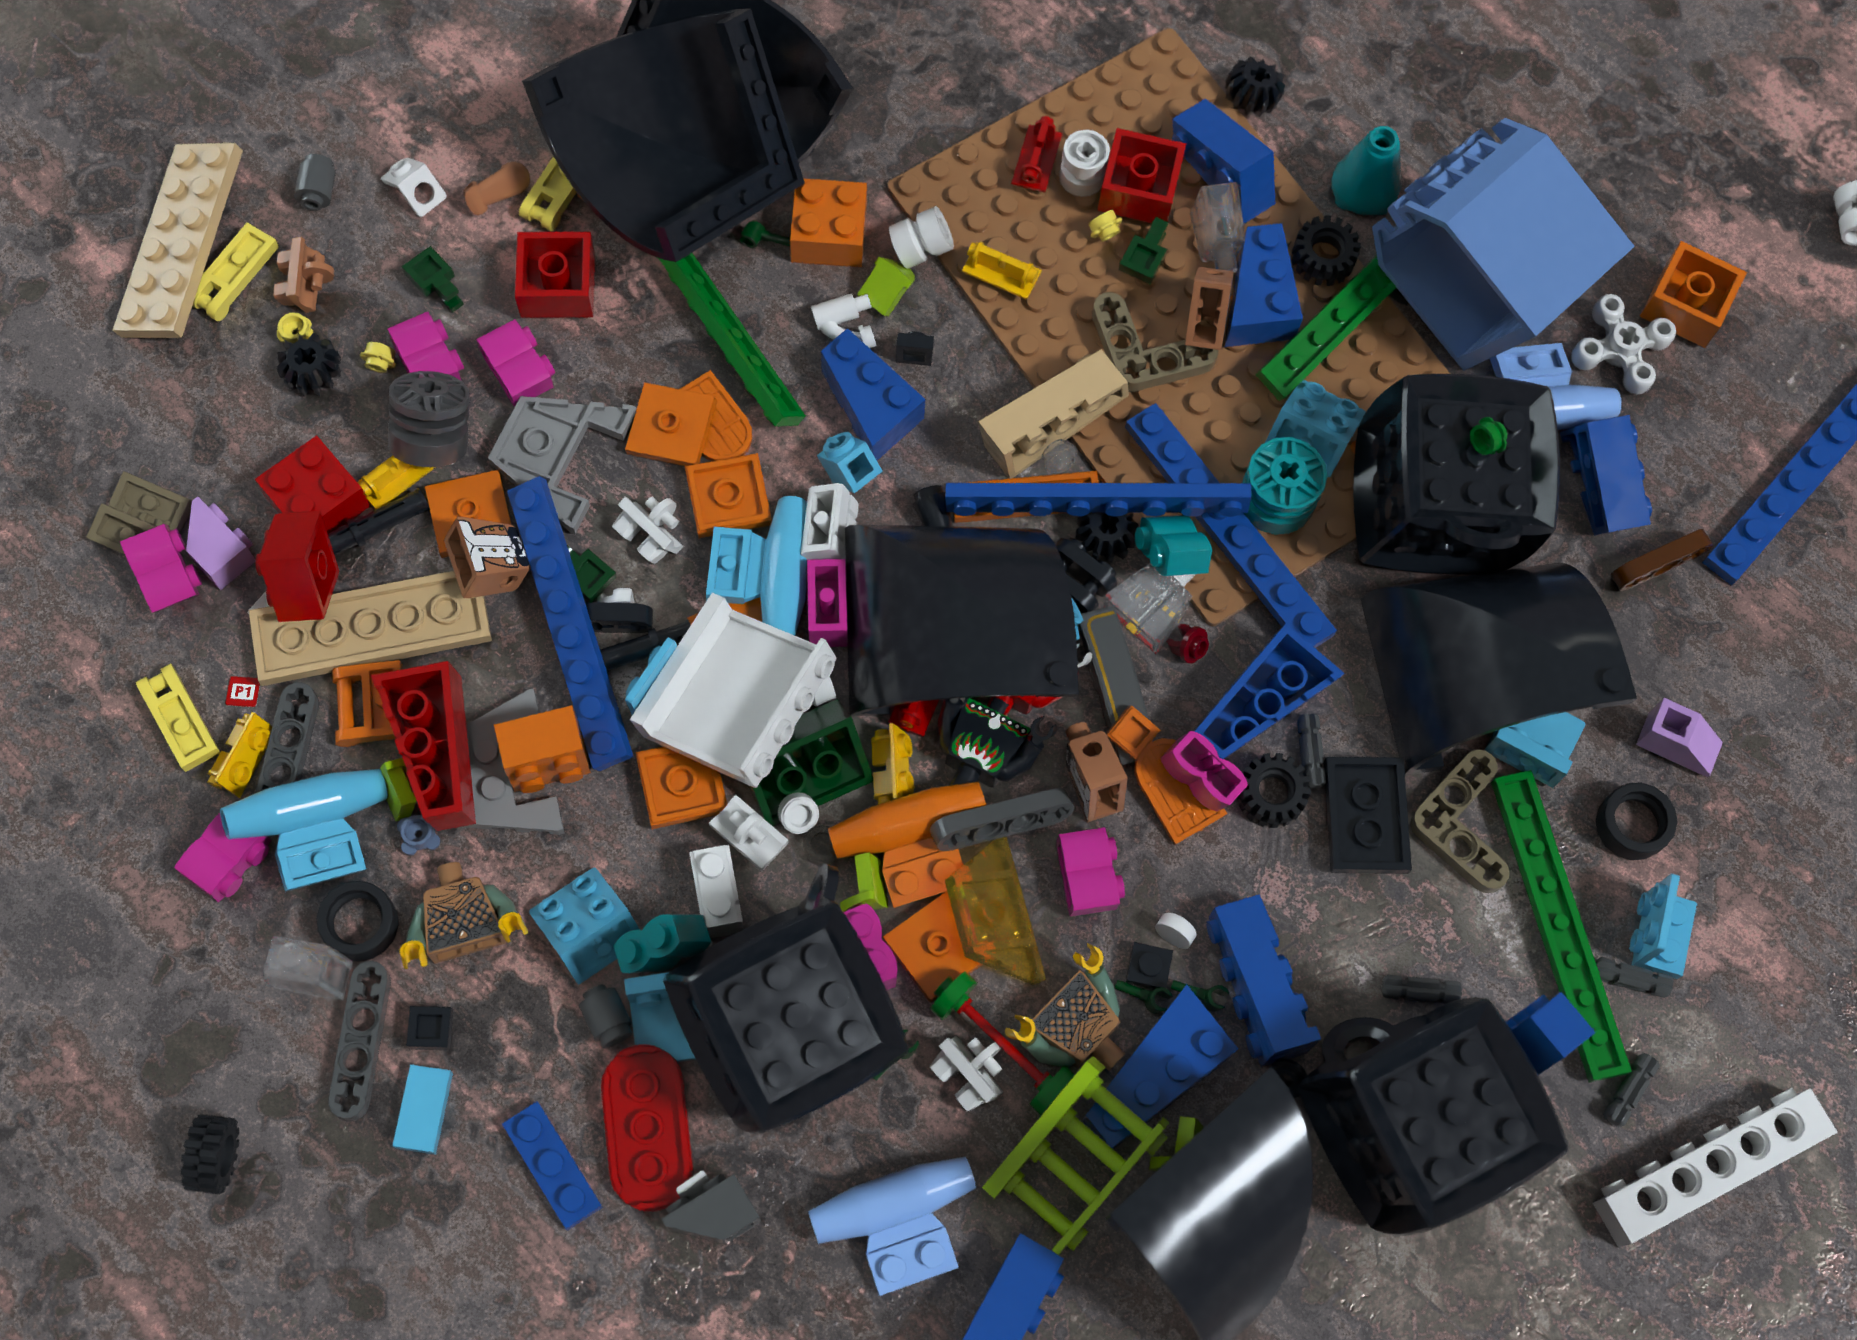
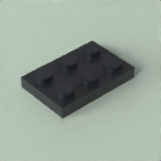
M1326 757L1324 769L1326 772L1325 789L1331 873L1409 874L1412 870L1404 757Z

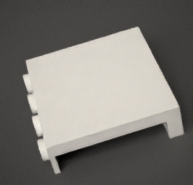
M711 593L630 718V721L644 738L753 788H757L762 778L770 773L774 759L783 744L788 743L791 739L794 727L801 715L811 707L819 686L832 673L837 658L825 639L820 638L817 645L732 610L724 597Z

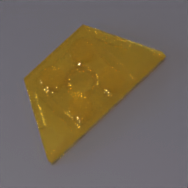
M1007 836L994 839L944 880L963 952L966 958L1031 985H1037L1045 981L1046 976Z

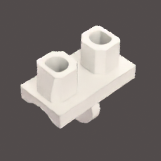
M625 496L618 504L623 511L612 527L629 541L643 528L649 536L641 543L637 550L646 560L656 564L668 552L677 554L684 547L662 526L665 523L670 529H674L679 523L673 516L677 505L671 498L664 499L659 503L654 497H650L645 503L651 510L649 514L638 502H632Z
M737 795L709 822V826L760 871H763L789 843L787 838Z
M957 1036L952 1039L947 1038L939 1045L942 1051L930 1064L933 1072L939 1079L946 1082L955 1073L960 1071L969 1081L954 1094L966 1111H970L984 1102L988 1103L997 1099L1003 1091L982 1066H985L993 1077L998 1074L1002 1067L993 1057L1001 1048L994 1042L985 1049L980 1041L974 1038L967 1045L976 1055L974 1057Z

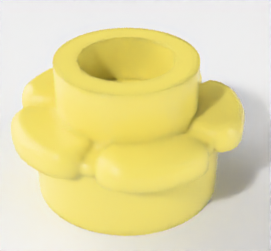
M1113 210L1099 215L1088 223L1092 231L1090 236L1092 238L1099 237L1101 242L1114 237L1120 232L1118 226L1122 223V218H1117Z
M288 313L278 322L277 337L281 342L286 340L295 343L298 341L297 337L298 333H300L305 339H308L313 333V329H311L312 323L307 317L299 313ZM294 330H299L297 334L292 333Z
M368 342L365 351L360 352L361 359L366 361L365 367L372 371L386 373L387 368H394L396 366L394 360L396 351L385 344Z

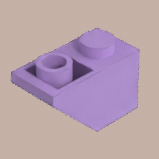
M196 497L191 505L186 551L196 566L222 590L255 563V558L249 551L253 544L239 528L232 532L225 523L229 519L216 504L212 503L208 507L199 497Z
M1663 698L1648 713L1636 745L1705 777L1710 776L1723 744L1701 714L1666 698Z

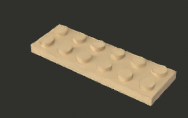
M236 143L175 144L113 327V331L121 338H182L243 152Z
M454 571L332 594L325 618L319 620L278 622L274 607L268 606L248 610L257 677L261 686L332 673L334 668L341 666L393 661L492 641L485 596L463 598Z

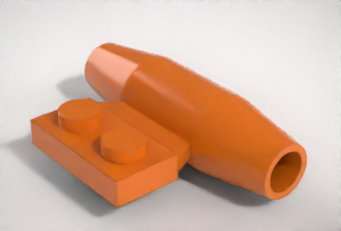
M979 781L934 787L871 806L829 827L828 832L837 859L853 857L854 855L868 852L871 854L885 852L882 872L893 908L969 884L959 849L945 852L940 851L930 834V828L937 820L944 816L986 806V802Z

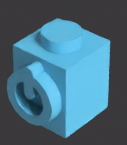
M843 432L829 437L823 446V451L817 455L833 484H844L848 491L856 493L882 472L866 441L853 437L850 432Z

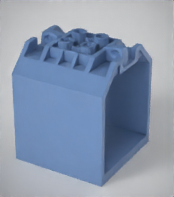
M1507 118L1502 119L1491 128L1501 141L1497 143L1481 128L1448 155H1444L1429 168V172L1423 177L1420 176L1404 189L1406 194L1398 198L1387 208L1396 223L1394 228L1385 217L1372 226L1378 265L1463 371L1536 337L1635 247L1548 135Z

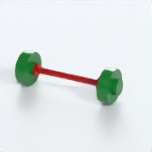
M966 971L955 980L949 976L934 992L938 998L930 1010L941 1021L947 1018L953 1011L959 1015L964 1012L1036 1081L1034 1087L1039 1093L1029 1105L1039 1115H1042L1075 1074L1066 1066H1063L1054 1076L1048 1071L1044 1074L1040 1072L970 1005L973 1000L968 995L978 982Z

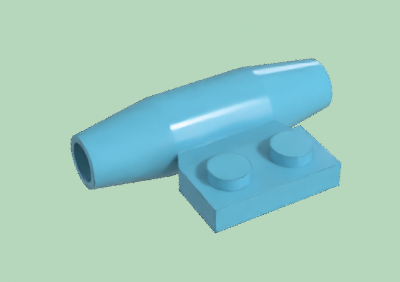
M797 496L781 497L777 502L767 539L749 529L714 527L706 601L711 593L722 596L728 603L744 604L760 597L762 622L795 636L806 601L808 581L807 559L801 555L807 501Z
M380 769L335 772L267 788L220 808L222 826L228 840L279 835L274 854L286 892L366 870L357 833L343 818L386 800L388 797L387 786Z

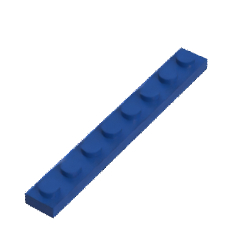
M1857 384L1702 562L1731 586L1742 576L1857 441Z
M1154 403L1126 421L1125 429L1168 483H1219L1157 403ZM1203 513L1202 515L1195 516L1281 627L1288 624L1315 648L1335 635L1336 628L1244 513L1233 517L1223 516L1220 513Z
M538 476L508 490L507 493L592 768L602 771L634 756L547 480Z
M946 483V512H954L960 516H970L976 512H992V514L997 516H1008L1014 512H1029L1034 516H1047L1052 512H1067L1072 516H1085L1090 512H1105L1109 516H1123L1127 513H1144L1147 516L1182 513L1190 517L1199 516L1203 513H1220L1223 516L1233 517L1241 513H1248L1251 502V483Z

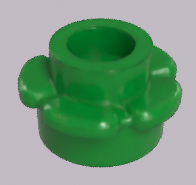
M1484 417L1479 421L1478 425L1472 428L1470 440L1474 449L1482 455H1493L1496 452L1501 453L1507 445V430L1502 423L1494 421L1491 417Z

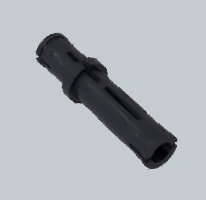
M418 488L406 496L392 501L356 520L352 517L346 520L345 525L328 533L334 555L356 545L361 547L366 544V540L430 510L421 490Z
M689 620L658 631L652 628L648 630L649 634L600 649L606 670L609 671L649 658L654 648L658 645L662 646L668 637L676 641L678 646L691 626Z

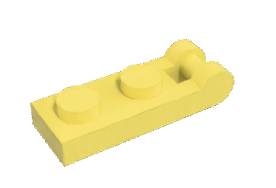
M554 156L524 199L519 210L520 217L528 221L533 219L541 222V227L549 231H554L557 228L561 215L577 193L562 172ZM543 200L550 202L547 209L540 207Z
M247 222L203 273L192 307L196 309L203 308L206 310V314L215 321L223 320L228 314L229 307L279 248L276 239ZM215 288L219 292L212 298L209 294Z
M170 663L160 669L162 673L150 679L144 677L135 683L180 767L187 772L220 754V750L183 685L179 674ZM170 687L172 691L158 698L157 693Z

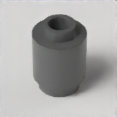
M309 154L305 156L304 161L299 165L294 198L305 209L317 211L330 205L336 171L333 168V161L326 156Z
M601 984L583 994L584 1000L579 1004V1008L594 1040L600 1041L603 1048L615 1046L633 1034L629 1027L632 1024L631 1019L616 988H606L605 984Z

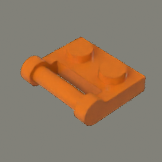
M400 660L341 666L332 670V683L337 685L339 730L335 731V745L351 747L364 742L395 739L390 722L386 719L381 704L383 703L379 692L374 686L371 675L402 670L403 665ZM356 681H362L364 726L354 727L352 684Z

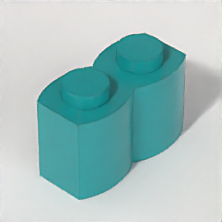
M1175 515L1141 518L1140 527L1135 532V543L1137 548L1150 559L1151 565L1156 568L1160 575L1177 576L1209 573L1212 546L1202 532H1197L1195 524L1190 517Z
M663 914L650 920L643 930H632L623 934L614 944V950L621 973H659L673 968L681 958L693 957L701 953L709 946L711 939L703 915Z

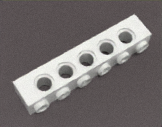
M1790 1088L1771 1098L1774 1106L1764 1112L1758 1105L1737 1116L1741 1124L1729 1130L1726 1124H1722L1703 1134L1707 1140L1704 1144L1695 1148L1692 1142H1689L1671 1151L1672 1161L1661 1166L1658 1160H1655L1637 1169L1635 1172L1639 1178L1626 1185L1624 1179L1621 1178L1602 1188L1601 1191L1604 1197L1593 1202V1205L1618 1248L1638 1241L1838 1133L1811 1088L1796 1094L1793 1088ZM1775 1119L1780 1120L1785 1125V1137L1776 1131ZM1742 1136L1751 1142L1753 1148L1752 1155H1748L1742 1149L1740 1143ZM1708 1154L1712 1155L1719 1164L1717 1174L1712 1172L1707 1166L1706 1158ZM1674 1172L1683 1178L1685 1182L1684 1192H1680L1674 1187L1672 1183ZM1639 1190L1645 1192L1650 1198L1651 1208L1649 1211L1644 1210L1638 1203L1637 1195Z

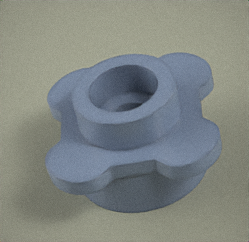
M422 815L402 818L398 822L397 829L403 839L401 849L406 855L411 856L418 850L426 848L435 850L439 847L440 837L436 835L435 829L423 819ZM422 831V836L416 837L415 833Z

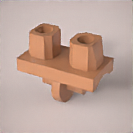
M292 238L291 249L278 252L277 256L278 268L283 274L288 275L287 281L274 284L273 296L283 306L297 305L305 313L315 312L317 292L322 290V283H328L334 279V269L325 263L324 255L305 244L304 238Z

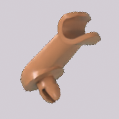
M508 162L500 170L477 184L476 181H472L463 191L466 204L475 215H481L488 210V205L523 193L529 186L530 174L522 163Z

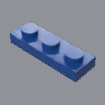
M538 1101L502 1123L567 1231L603 1208Z

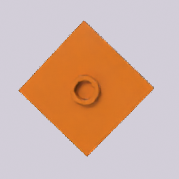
M644 382L625 447L626 453L682 466L699 464L717 403L715 396Z
M758 453L685 466L698 538L713 536L714 527L754 529L771 525L772 518Z
M499 469L425 486L441 558L449 557L444 539L457 517L512 525Z
M664 746L635 752L652 829L716 816L727 806L720 772Z
M947 891L883 936V941L890 947L895 957L930 1003L938 998L934 992L949 976L955 980L964 971L971 974L994 957V952Z

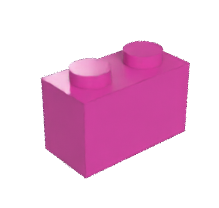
M807 560L809 642L817 645L820 638H823L830 647H847L846 560Z

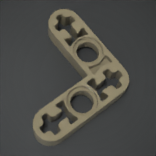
M1105 292L1095 299L1092 318L1105 354L1127 380L1129 392L1140 391L1201 375L1211 371L1214 367L1218 350L1185 345V340L1143 350L1124 299L1113 292ZM1104 306H1108L1110 310H1115V324L1110 326L1112 320L1109 313L1103 311ZM1115 335L1126 336L1130 341V346L1125 349L1116 348L1111 343V338ZM1200 350L1201 354H1208L1206 360H1202L1200 356H1194L1195 351ZM1162 357H1169L1175 361L1176 368L1172 371H1164L1158 367L1157 360ZM1188 359L1187 365L1184 366V360ZM1147 362H1149V368L1145 369ZM1127 368H1132L1133 372H1139L1138 378H1133L1131 374H1126Z
M1478 749L1468 753L1418 807L1411 817L1410 826L1416 837L1472 886L1483 893L1490 894L1497 892L1507 883L1510 875L1509 867L1497 853L1457 820L1459 815L1497 773L1498 765L1494 756L1486 750ZM1479 762L1483 763L1485 768L1471 783L1464 779L1473 769L1474 765ZM1447 786L1458 787L1464 795L1463 803L1456 805L1448 802L1444 795V789ZM1437 807L1444 811L1435 821V826H1431L1429 829L1423 826L1424 817H1429ZM1459 838L1466 841L1470 849L1467 857H1457L1451 852L1450 841L1452 839ZM1477 854L1481 855L1482 858L1471 869L1467 864H1469L1477 856ZM1493 867L1497 871L1494 875L1495 879H1491L1488 882L1483 878L1485 874L1484 869L1487 870Z

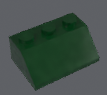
M836 699L802 714L794 727L791 739L788 743L783 744L775 757L770 773L762 778L757 788L748 785L762 817L773 827L781 824L778 818V808L781 801L792 793H805L813 799L817 806H820L873 782V775L852 716L840 701Z

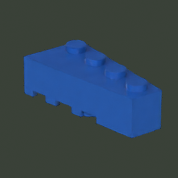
M1285 624L1273 635L1193 731L1203 735L1212 743L1219 758L1226 759L1331 686L1345 673L1288 624Z
M1260 894L1214 907L1209 915L1210 921L1206 922L1207 931L1213 944L1218 943L1223 957L1219 959L1220 969L1225 981H1231L1236 996L1232 998L1233 1006L1238 1019L1245 1020L1249 1032L1246 1035V1044L1253 1059L1258 1058L1260 1066L1264 1067L1280 1059H1291L1307 1054L1322 1038L1316 1026L1308 1028L1306 1024L1305 1012L1308 1011V1006L1303 994L1293 993L1291 989L1293 971L1288 959L1283 954H1276L1274 948L1279 946V938Z
M1186 984L1106 1089L1147 1124L1230 1059L1238 1050V1047ZM1097 1102L1094 1103L1081 1121L1113 1150L1133 1135Z
M1562 992L1550 1000L1545 994L1541 995L1523 1010L1505 1021L1538 1075L1565 1058L1596 1033Z
M1020 1233L962 1340H1022L1026 1331L1034 1334L1045 1314V1311L1039 1308L1045 1295L1053 1298L1064 1278V1275L1058 1272L1064 1258Z

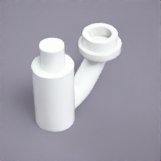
M852 293L811 306L818 331L821 330L822 333L833 340L846 330L837 324L860 318L858 312L872 308L868 294L854 298ZM863 325L858 326L859 332L851 331L869 348L876 346L870 325L863 327Z

